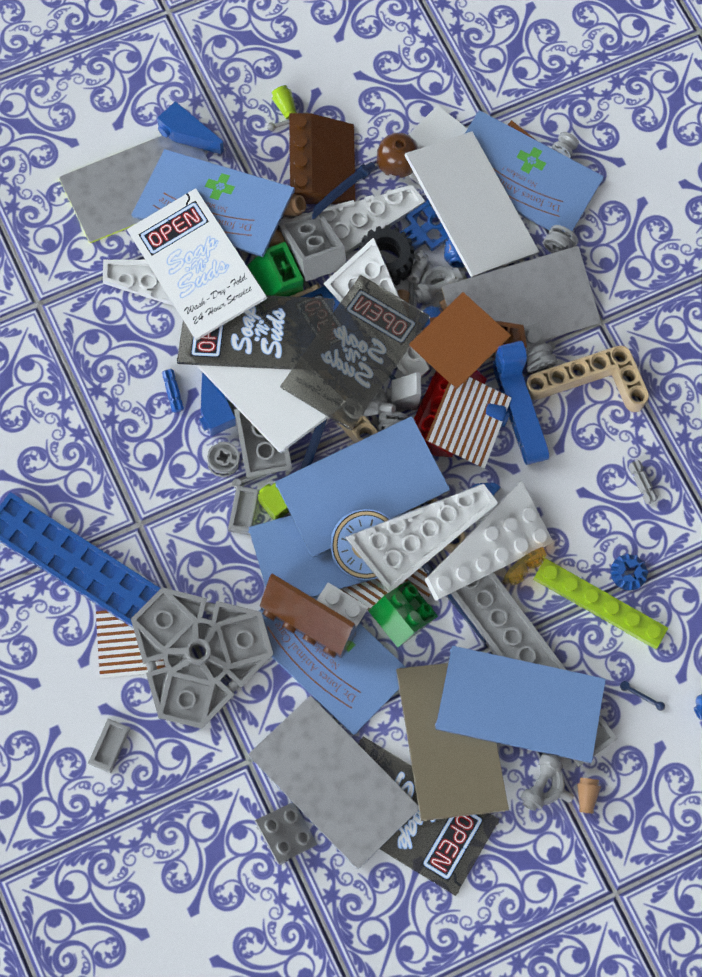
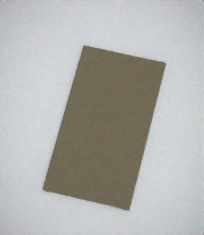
M448 663L396 669L421 821L508 811L509 807L497 743L435 729Z

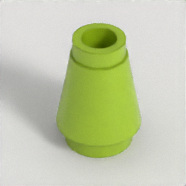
M287 85L280 86L271 92L273 102L286 120H289V113H297L292 91L288 89Z

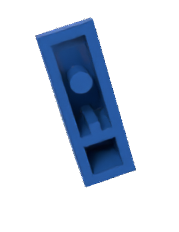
M176 101L157 117L158 131L165 138L169 137L176 143L217 154L224 152L223 141Z
M202 372V418H199L202 429L204 431L208 430L212 437L236 426V419L224 394Z

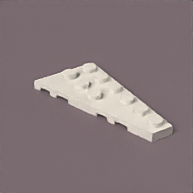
M413 185L387 191L386 194L375 197L371 195L363 200L355 202L352 200L329 206L322 214L344 245L345 255L359 247L363 236H367L369 230L376 231L378 226L385 229V225L391 227L405 218L408 213L422 205L425 200ZM283 218V219L280 220V222H283V221H286V220H289V219Z
M374 238L323 283L346 309L359 289L367 293L365 285L367 282H370L367 286L370 292L369 295L408 317ZM353 317L372 339L378 340L385 346L386 355L405 376L420 372L422 377L430 370L427 361L408 345L416 338L414 330L404 344L400 345Z
M103 259V284L173 305L146 260Z
M522 481L500 501L425 579L435 601L554 543Z
M481 484L351 534L345 538L387 591L390 592L493 508L498 501L486 486Z

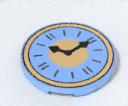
M361 509L352 511L339 520L331 535V552L336 565L344 573L361 580L377 578L345 537L390 520L388 516L379 511Z

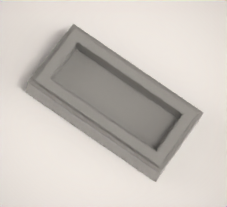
M242 486L236 487L228 532L250 535L248 527L253 526L259 489Z
M107 719L88 764L111 773L130 732V727Z

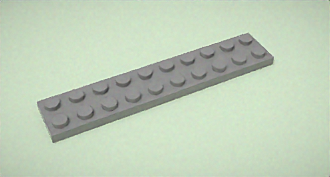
M494 572L451 593L495 655L566 670ZM601 715L599 716L593 756L618 739ZM572 759L578 767L585 763Z

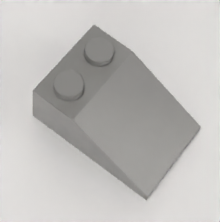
M313 212L279 223L280 231L305 282L336 272L346 263L345 247L322 213L314 220L312 219Z
M234 408L246 477L291 470L289 449L287 448L284 452L280 453L237 408Z

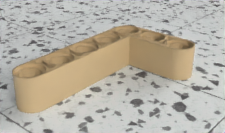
M616 346L530 375L526 383L531 400H539L612 375L624 405L629 411H641L649 397L633 356L625 346ZM619 356L624 362H619L614 357ZM594 363L601 364L603 369L596 368ZM573 370H579L583 375L577 376L573 373ZM623 376H629L632 382H627ZM552 377H558L562 382H554ZM531 384H538L541 389H533ZM632 396L639 397L641 402L634 401Z

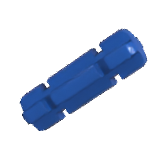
M164 370L162 376L171 410L173 413L181 412L184 410L177 380H175L174 370Z

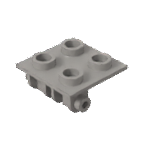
M293 802L255 820L257 830H260L264 843H267V848L270 849L275 858L274 861L279 865L317 845L297 806Z

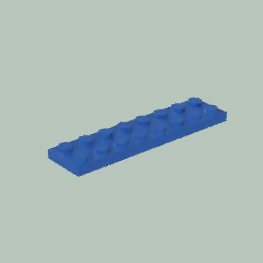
M12 492L1 503L0 543L133 628L131 618L161 588Z

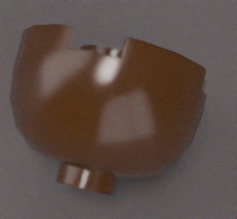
M405 133L387 135L381 140L377 149L376 160L380 170L388 176L391 174L399 176V178L411 175L413 170L405 154L419 149V146L410 135Z

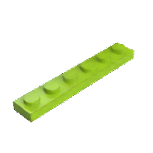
M546 558L533 578L534 581L654 649L658 648L668 630V627Z

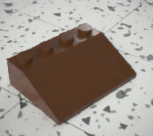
M289 113L290 186L295 188L294 194L303 196L306 204H318L331 191L355 173L354 124L312 113ZM355 184L331 204H340L352 200L355 202Z
M273 573L270 575L260 603V608L263 610L262 615L271 621L278 619L283 622L282 627L293 634L295 631L304 635L302 639L313 646L317 643L324 647L323 652L330 657L335 658L337 655L342 658L356 635L355 623Z

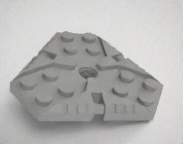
M162 587L131 618L142 661L147 666L148 672L146 675L159 719L202 729L235 695L236 689L238 687L242 688L273 656L272 647L260 611L216 601V604L206 602L207 598ZM204 611L213 613L212 620L202 618ZM195 646H201L205 650V655L200 659L192 656L191 651ZM163 660L165 667L157 669L155 662ZM225 675L232 680L227 686L221 682Z

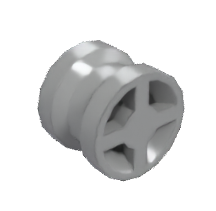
M561 132L558 136V142L552 145V149L570 158L572 150L577 148L579 142L574 135L568 132Z

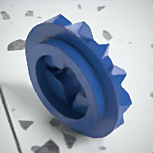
M627 553L619 556L612 563L610 573L613 582L618 587L631 591L640 588L646 582L648 570L645 561H642L638 555L634 556ZM625 566H627L629 569L636 567L633 573L634 577H632L630 574L622 577V575L626 571Z

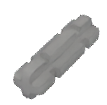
M641 461L632 462L628 468L631 474H634L633 478L640 493L644 494L642 497L645 503L651 504L655 502L658 496L655 490H652L653 486L646 472L642 470L643 465Z

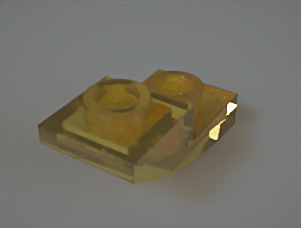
M540 547L518 560L505 574L503 584L511 583V585H517L523 582L528 573L527 567L534 569L543 564L542 561L546 557L544 548Z

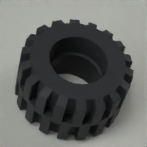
M385 225V229L378 226L376 231L369 230L367 236H363L359 250L374 238L380 251L389 250L396 254L398 257L396 261L385 264L393 283L399 285L401 280L405 281L408 274L412 270L415 250L414 246H412L411 238H407V233L404 231L400 233L399 228L395 227L393 230L388 225Z

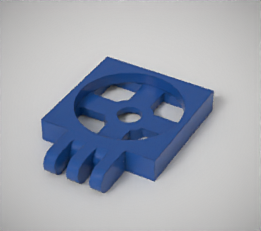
M429 200L406 215V220L410 225L400 232L404 231L407 235L411 234L407 238H411L412 242L416 240L412 244L414 250L426 244L432 252L449 238L441 222L438 225L433 224L432 219L438 218V216L431 207L432 205ZM423 211L428 217V221L419 226L417 219ZM435 229L440 232L442 237L430 239L426 233Z

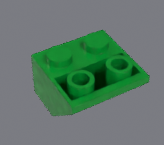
M286 242L268 248L263 257L257 256L247 265V268L267 297V299L260 302L262 307L276 302L280 298H286L303 291V278Z
M409 580L384 595L368 610L397 648L438 617L432 606L426 602L418 592V589Z

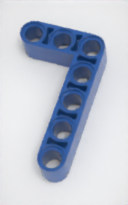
M517 341L498 347L493 363V371L500 392L511 397L508 406L509 419L524 463L530 465L548 460L549 450L522 374L527 360L526 349L522 341Z

